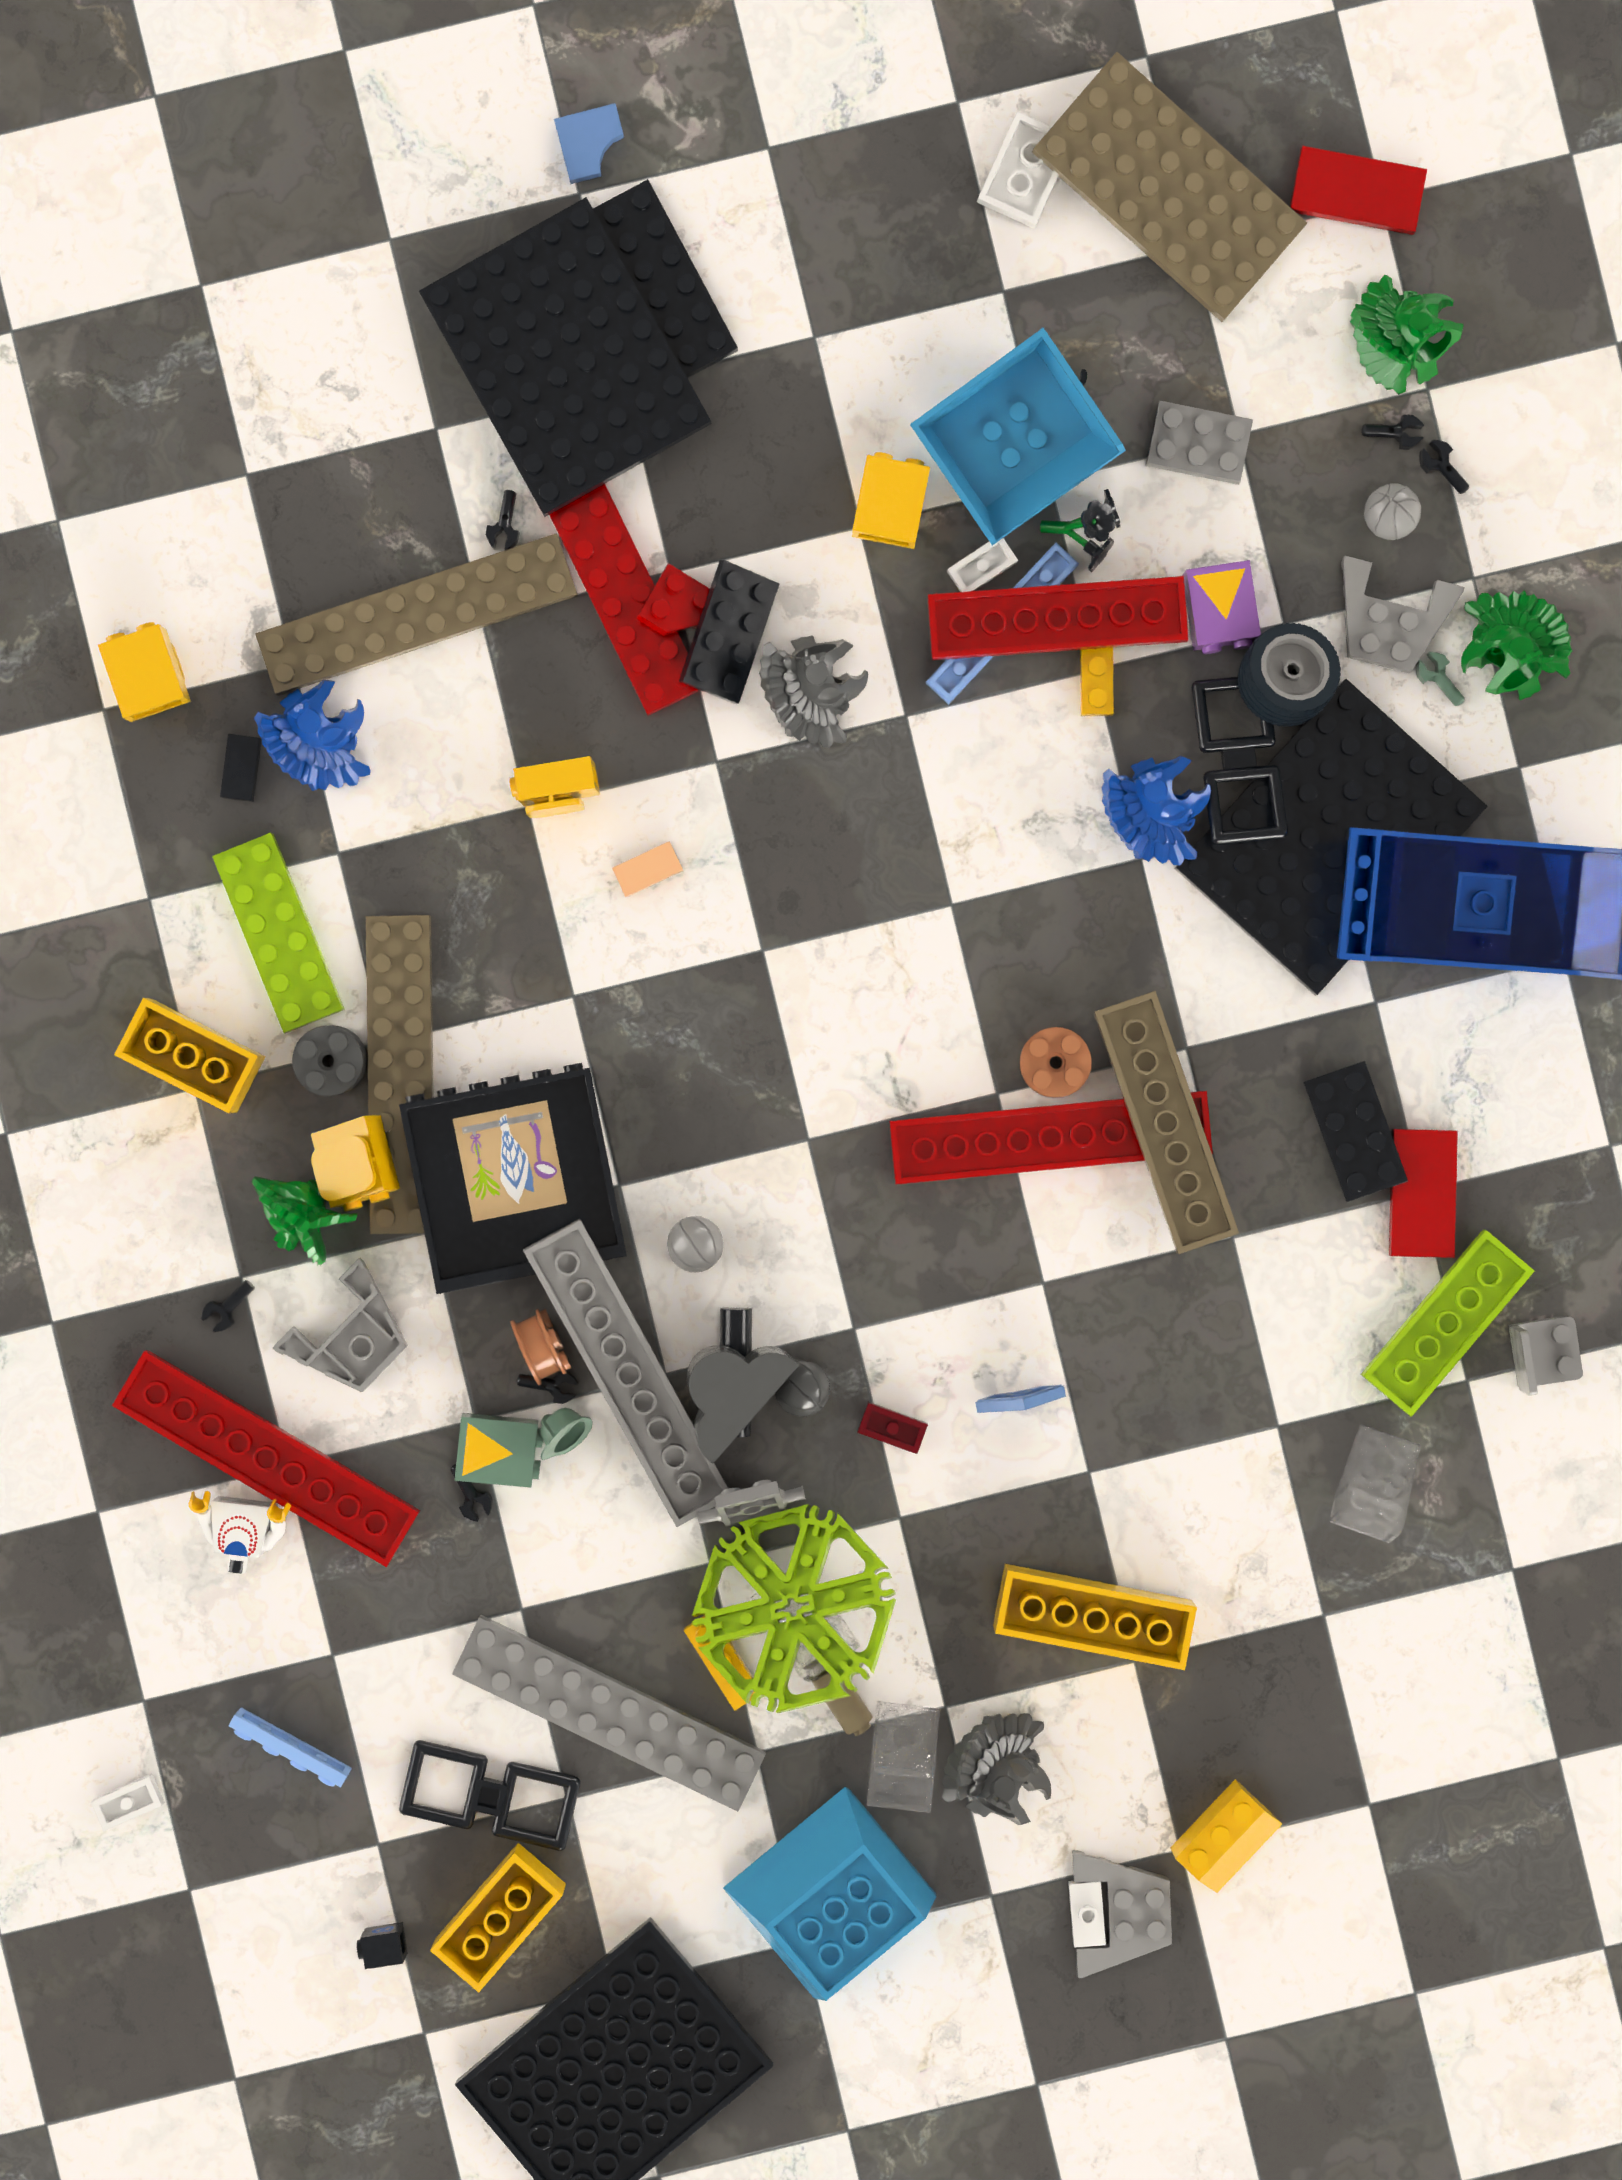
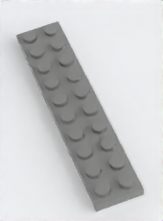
M581 1219L523 1249L675 1526L679 1527L697 1517V1512L715 1507L714 1496L721 1495L722 1491L729 1488L716 1464H712L702 1454L695 1436L694 1424Z
M483 1615L479 1616L452 1672V1675L737 1812L766 1755V1751Z

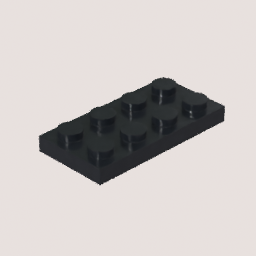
M720 560L679 682L733 704H739L780 583L729 561Z
M1365 1061L1303 1082L1346 1202L1408 1182Z

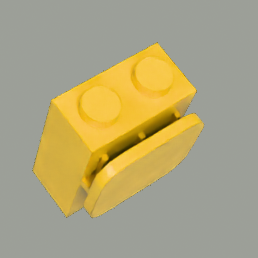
M875 452L874 456L867 455L852 537L914 549L930 467L924 466L925 463L923 461L913 458H907L905 462L893 460L892 455L882 452Z
M154 622L139 625L136 627V632L128 635L124 633L110 635L106 637V642L98 644L122 717L130 722L191 702L176 649L170 642L167 630L159 624L155 625Z
M590 756L514 768V777L509 778L512 796L525 807L526 815L529 818H542L582 811L585 807L584 802L580 798L600 795L596 765Z
M381 1115L362 1116L311 1134L315 1149L311 1157L312 1168L319 1193L322 1198L329 1201L330 1208L343 1207L344 1212L363 1207L362 1201L370 1199L371 1203L386 1200L390 1198L389 1192L400 1189Z

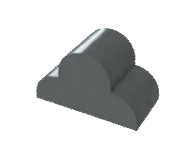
M715 1345L701 1350L691 1360L687 1370V1385L692 1400L699 1408L694 1423L695 1436L702 1454L712 1464L799 1366L797 1361L788 1352L777 1347L765 1346L754 1349L744 1357L731 1347Z

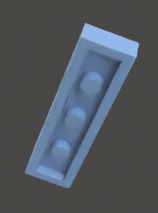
M242 1707L236 1712L229 1724V1727L235 1729L234 1733L238 1737L248 1741L251 1739L263 1745L262 1748L269 1754L275 1756L280 1754L291 1760L290 1764L301 1771L310 1770L319 1775L318 1779L328 1786L337 1785L341 1787L352 1770L348 1765Z

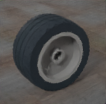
M1300 623L1276 625L1262 633L1243 656L1238 672V688L1241 698L1244 700L1247 708L1262 721L1264 720L1272 725L1283 727L1303 724L1318 715L1334 696L1341 676L1339 656H1337V651H1335L1334 646L1328 641L1327 637L1312 627L1301 625Z

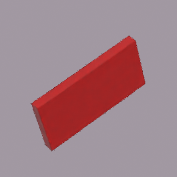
M1302 146L1290 208L1298 214L1414 235L1418 223L1427 169Z
M1392 1129V1138L1408 1182L1390 1187L1389 1256L1455 1258L1458 1131Z

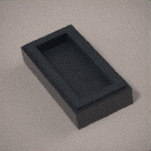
M228 734L220 792L221 798L254 802L261 738Z

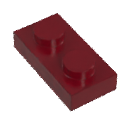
M868 1401L857 1433L918 1454L928 1423Z

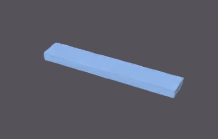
M1056 542L1014 588L1061 585L1078 567L1079 563ZM994 656L946 659L926 681V684L949 705Z

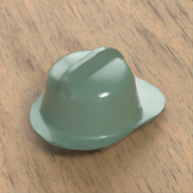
M566 1407L557 1410L553 1414L545 1415L541 1420L540 1435L546 1446L541 1453V1459L547 1460L554 1456L563 1455L576 1448L591 1431L592 1419L590 1417H582L574 1410Z

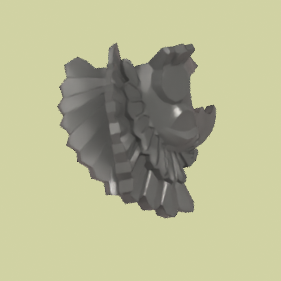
M811 635L790 641L795 649L791 655L785 650L778 651L771 642L763 646V657L760 660V686L765 691L764 698L770 703V708L775 713L778 722L781 724V727L785 728V734L789 737H795L799 741L806 736L811 744H816L819 741L822 747L827 748L834 741L845 743L847 735L838 725L839 722L836 716L838 714L842 716L849 708L850 704L848 702L856 698L864 690L868 681V671L864 670L859 676H851L846 672L840 677H834L832 673L834 663L842 658L854 645L844 639L816 643Z
M1012 1713L1004 1717V1719L1001 1714L984 1716L982 1724L975 1725L970 1733L964 1735L962 1741L954 1745V1752L947 1756L948 1763L943 1769L945 1775L942 1780L944 1786L942 1798L949 1803L957 1798L961 1801L967 1797H972V1800L965 1807L982 1817H986L992 1812L1011 1820L1017 1825L1031 1822L1025 1810L1018 1802L1021 1786L1028 1792L1035 1790L1042 1792L1046 1800L1051 1798L1050 1780L1045 1771L1038 1765L1040 1763L1038 1753L1035 1749L1031 1750L1029 1748L1034 1742L1033 1738L1044 1730V1722L1033 1721L1029 1713H1022L1018 1717Z

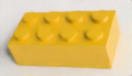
M149 998L142 999L114 1054L227 1113L238 1112L266 1057Z
M517 1843L435 1938L430 1951L479 1993L563 1896L566 1883L520 1843Z

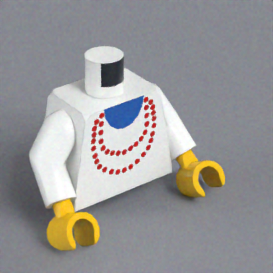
M209 1491L204 1492L203 1499L197 1498L195 1492H192L189 1508L196 1512L201 1529L208 1543L213 1545L214 1552L229 1555L228 1572L246 1573L248 1557L258 1558L264 1551L271 1550L285 1533L286 1516L291 1508L289 1503H286L284 1509H280L276 1499H273L272 1502L218 1496L211 1501L210 1505L211 1493Z

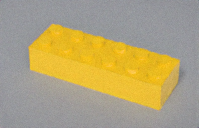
M1005 1564L993 1628L995 1634L1185 1670L1197 1606L1190 1599Z

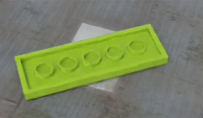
M268 833L212 856L283 1033L291 1032L345 1010L274 834Z
M1483 1229L1360 1375L1407 1415L1412 1417L1535 1271L1491 1233Z

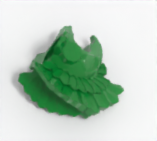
M1384 275L1379 283L1370 282L1367 286V292L1361 296V304H1355V308L1350 315L1352 317L1350 323L1355 329L1353 336L1357 342L1356 350L1360 355L1361 366L1366 367V374L1369 377H1373L1376 384H1382L1386 390L1393 389L1398 395L1406 392V379L1411 374V369L1416 372L1418 384L1430 381L1432 377L1438 374L1436 361L1461 338L1464 324L1438 318L1439 312L1447 306H1453L1454 300L1440 293L1418 295L1417 292L1411 290L1403 291V295H1399L1397 289L1393 288L1392 278L1388 275ZM1446 331L1444 337L1438 343L1433 344L1428 341L1433 335Z
M1525 590L1520 594L1513 591L1509 597L1500 592L1496 593L1494 597L1488 593H1481L1477 601L1465 602V612L1478 619V625L1473 630L1472 641L1468 644L1461 657L1463 673L1466 674L1469 667L1482 669L1486 664H1493L1499 668L1486 687L1485 692L1497 695L1517 690L1518 699L1523 700L1541 690L1538 679L1541 670L1548 673H1555L1556 671L1565 679L1571 674L1568 666V657L1572 652L1570 645L1571 636L1568 632L1569 625L1564 621V615L1557 612L1554 604H1548L1545 599H1538L1534 594L1528 595Z
M255 1176L251 1181L259 1196V1201L263 1204L266 1218L272 1228L278 1232L273 1238L278 1242V1248H285L289 1252L294 1250L298 1241H300L304 1252H307L308 1258L312 1259V1264L317 1262V1266L326 1262V1249L321 1237L320 1227L356 1221L358 1213L341 1214L326 1209L327 1200L320 1195L316 1180L284 1182Z

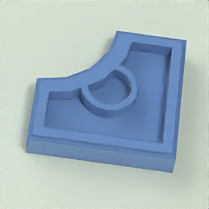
M615 103L554 119L570 184L601 177V162L604 153L613 143L624 138Z
M1062 1384L1045 1385L1015 1392L994 1394L979 1399L975 1403L977 1413L1021 1411L1066 1397Z

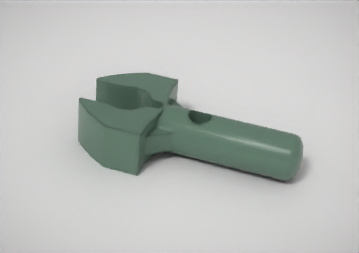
M1437 652L1427 653L1428 658L1435 664V671H1429L1425 664L1419 660L1416 664L1417 678L1422 684L1426 681L1435 682L1454 706L1461 705L1465 700L1464 696L1445 674L1446 665L1450 661L1443 654Z

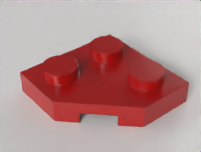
M668 563L636 619L663 636L688 628L696 629L710 588Z

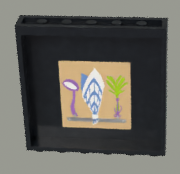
M582 1063L563 1066L564 1073L552 1075L551 1069L532 1072L533 1079L520 1081L519 1075L500 1078L501 1085L489 1087L488 1081L469 1084L470 1091L457 1093L456 1087L438 1090V1097L425 1099L424 1093L405 1097L406 1103L399 1104L436 1294L535 1275L536 1273L523 1249L578 1219H581L603 1261L627 1256L590 1068L583 1069Z

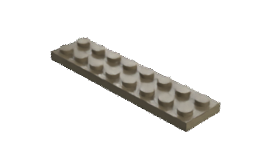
M1156 991L1095 1011L1094 1015L1176 1253L1181 1254L1239 1234Z

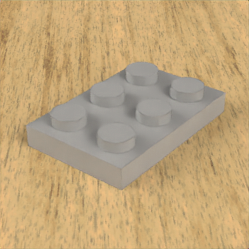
M1159 401L1145 466L1239 485L1253 419Z

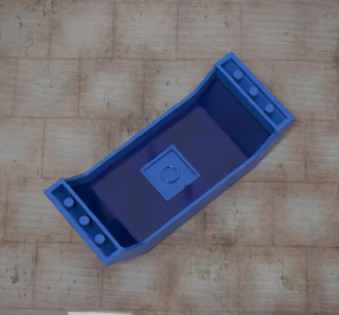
M1349 827L1337 959L1405 962L1580 975L1622 980V849Z

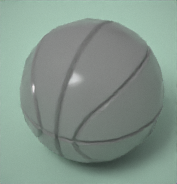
M1398 483L1380 486L1371 493L1365 503L1364 519L1367 527L1374 535L1385 540H1398L1406 537L1417 527L1421 518V504L1418 496L1411 488Z
M701 1216L686 1217L677 1222L671 1229L667 1241L668 1252L671 1260L681 1269L694 1273L703 1272L713 1267L720 1259L723 1252L722 1234L719 1228L709 1219Z

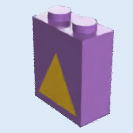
M1250 560L1187 569L1183 573L1193 651L1202 650L1203 654H1212L1222 651V646L1234 645L1235 650L1249 648L1261 635Z

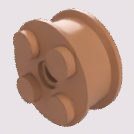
M1051 1027L1037 1032L1025 1043L1020 1055V1071L1026 1084L1036 1093L1046 1097L1057 1098L1073 1094L1084 1085L1091 1071V1054L1087 1044L1078 1034L1066 1028ZM1054 1056L1058 1057L1061 1061V1065L1057 1069L1050 1066V1059Z
M536 1309L535 1316L516 1323L514 1320L510 1321L522 1355L538 1386L542 1384L541 1379L559 1371L566 1374V1370L571 1368L564 1350L559 1352L564 1347L557 1331H554L553 1328L549 1329L553 1327V1324L546 1309L542 1311Z

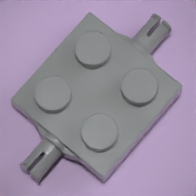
M761 1480L755 1482L752 1485L753 1487L742 1490L736 1487L726 1489L721 1492V1495L714 1496L715 1508L697 1512L699 1524L719 1521L723 1522L725 1527L739 1524L738 1522L787 1510V1503L806 1499L803 1486L784 1491V1489H780L777 1481Z

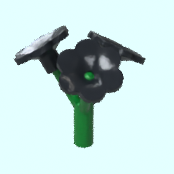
M1108 489L1104 490V504L1097 500L1089 502L1087 510L1082 512L1081 517L1072 521L1042 520L1040 523L1041 533L1067 534L1084 547L1083 550L1092 556L1091 563L1088 566L1090 572H1093L1104 560L1114 544L1111 537L1108 539L1109 532H1112L1115 526L1116 528L1121 527L1114 501ZM1084 527L1086 537L1090 539L1095 538L1099 542H1106L1099 546L1092 540L1087 541L1073 531V529Z

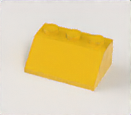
M1235 1779L1170 1849L1175 1859L1198 1881L1218 1893L1275 1833L1282 1823Z

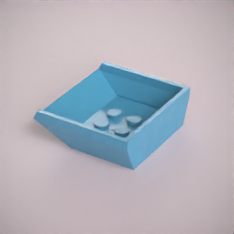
M1044 328L1040 329L910 424L992 546L1126 451L1122 442Z
M847 1787L840 1790L723 1887L725 1892L812 1997L824 2001L831 1998L924 1921L936 1898L934 1890Z

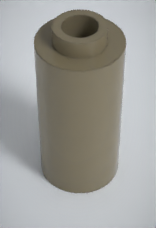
M823 1669L811 1682L817 1690L825 1688L831 1681V1675L826 1669ZM844 1683L842 1684L843 1688L851 1696L825 1703L847 1735L854 1733L855 1736H859L871 1727L869 1722L873 1716L857 1691L849 1690Z

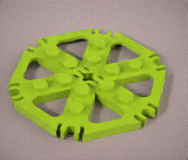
M807 1504L738 1522L744 1528L745 1534L739 1528L732 1526L730 1529L735 1533L736 1539L730 1544L722 1537L719 1539L720 1545L727 1549L725 1553L716 1544L714 1545L692 1614L693 1617L705 1615V1618H697L692 1621L695 1627L702 1625L706 1627V1633L703 1636L696 1637V1642L702 1644L711 1642L704 1647L698 1648L746 1703L749 1704L751 1697V1705L758 1707L760 1699L766 1696L769 1700L767 1710L770 1712L775 1711L777 1699H779V1705L776 1713H782L851 1696L843 1688L842 1684L844 1683L849 1690L856 1692L858 1689L852 1683V1678L855 1674H861L866 1680L870 1678L869 1673L862 1668L863 1664L868 1666L870 1671L874 1673L896 1602L894 1598L889 1601H882L883 1597L890 1598L895 1595V1590H882L881 1588L883 1580L892 1578L889 1572L876 1574L883 1569H889L840 1514L837 1513L834 1525L832 1524L835 1520V1512L832 1510H828L827 1517L824 1520H818L820 1508L815 1505L811 1509V1506ZM795 1524L800 1528L785 1574L760 1546L759 1536L764 1531ZM838 1538L845 1539L864 1560V1572L819 1584L832 1542ZM728 1566H734L762 1597L720 1609L714 1605V1597L722 1572ZM792 1599L797 1604L805 1605L796 1611L797 1615L794 1617L790 1612L781 1611L790 1606V1600ZM869 1607L875 1611L876 1621L867 1648L862 1652H856L825 1618ZM809 1613H812V1614H813V1615L806 1616V1617L804 1616L805 1614H809ZM768 1632L754 1678H743L725 1657V1645L730 1641ZM802 1642L831 1675V1681L825 1688L795 1695L789 1691L788 1682L800 1643Z

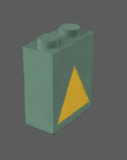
M462 1413L454 1481L531 1488L532 1479L539 1480L541 1460H534L536 1447L542 1448L543 1439L540 1435L541 1428H538L539 1420Z

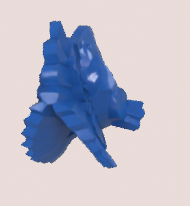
M323 679L317 686L304 694L299 689L288 694L285 699L280 701V704L285 708L283 715L274 713L268 716L258 711L254 717L258 725V734L262 738V745L266 748L269 756L272 757L273 763L278 764L282 772L288 773L292 779L299 780L302 785L308 784L312 791L317 789L326 790L329 784L337 788L343 787L344 783H347L349 786H355L359 782V777L370 775L369 766L355 760V757L350 754V751L355 750L358 744L356 733L364 719V707L361 700L357 699L356 706L352 709H342L336 717L330 718L324 715L322 706L335 684V681Z
M1181 755L1159 764H1155L1153 758L1142 760L1131 766L1135 773L1132 778L1126 775L1118 776L1109 768L1103 773L1102 803L1105 806V814L1109 817L1110 825L1114 828V832L1118 834L1128 850L1133 851L1135 859L1142 858L1149 862L1155 857L1161 864L1170 860L1173 865L1179 866L1183 863L1184 858L1189 860L1196 859L1197 851L1186 841L1183 832L1185 830L1189 831L1194 826L1196 820L1194 817L1208 804L1211 786L1207 783L1201 791L1188 789L1182 795H1176L1172 791L1174 777L1190 764L1191 759Z

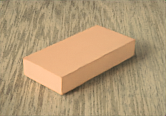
M670 841L612 868L625 897H629L683 871Z

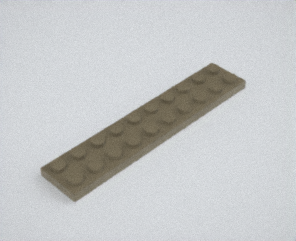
M556 533L255 633L274 692L279 696L321 682L323 679L327 680L576 597L578 594L558 534Z
M366 916L369 1116L381 1115L400 1189L389 1192L390 1198L374 1203L370 1201V1234L424 1233L399 1104L406 1103L405 1097L424 1093L425 1099L434 1098L431 916Z

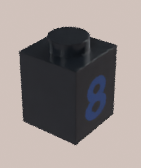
M403 1922L365 1928L360 1939L357 1940V1955L359 1960L363 1959L365 1970L403 1964L408 1954Z

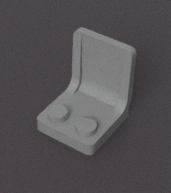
M1559 1316L1508 1324L1517 1386L1520 1391L1528 1396L1537 1395V1386L1578 1380L1583 1376L1574 1318Z

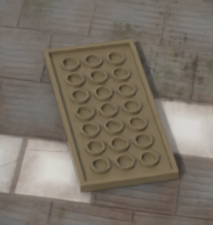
M1118 52L1112 56L1032 151L1036 157L1042 159L1046 166L1058 173V176L1221 322L1227 318L1307 224L1302 217Z

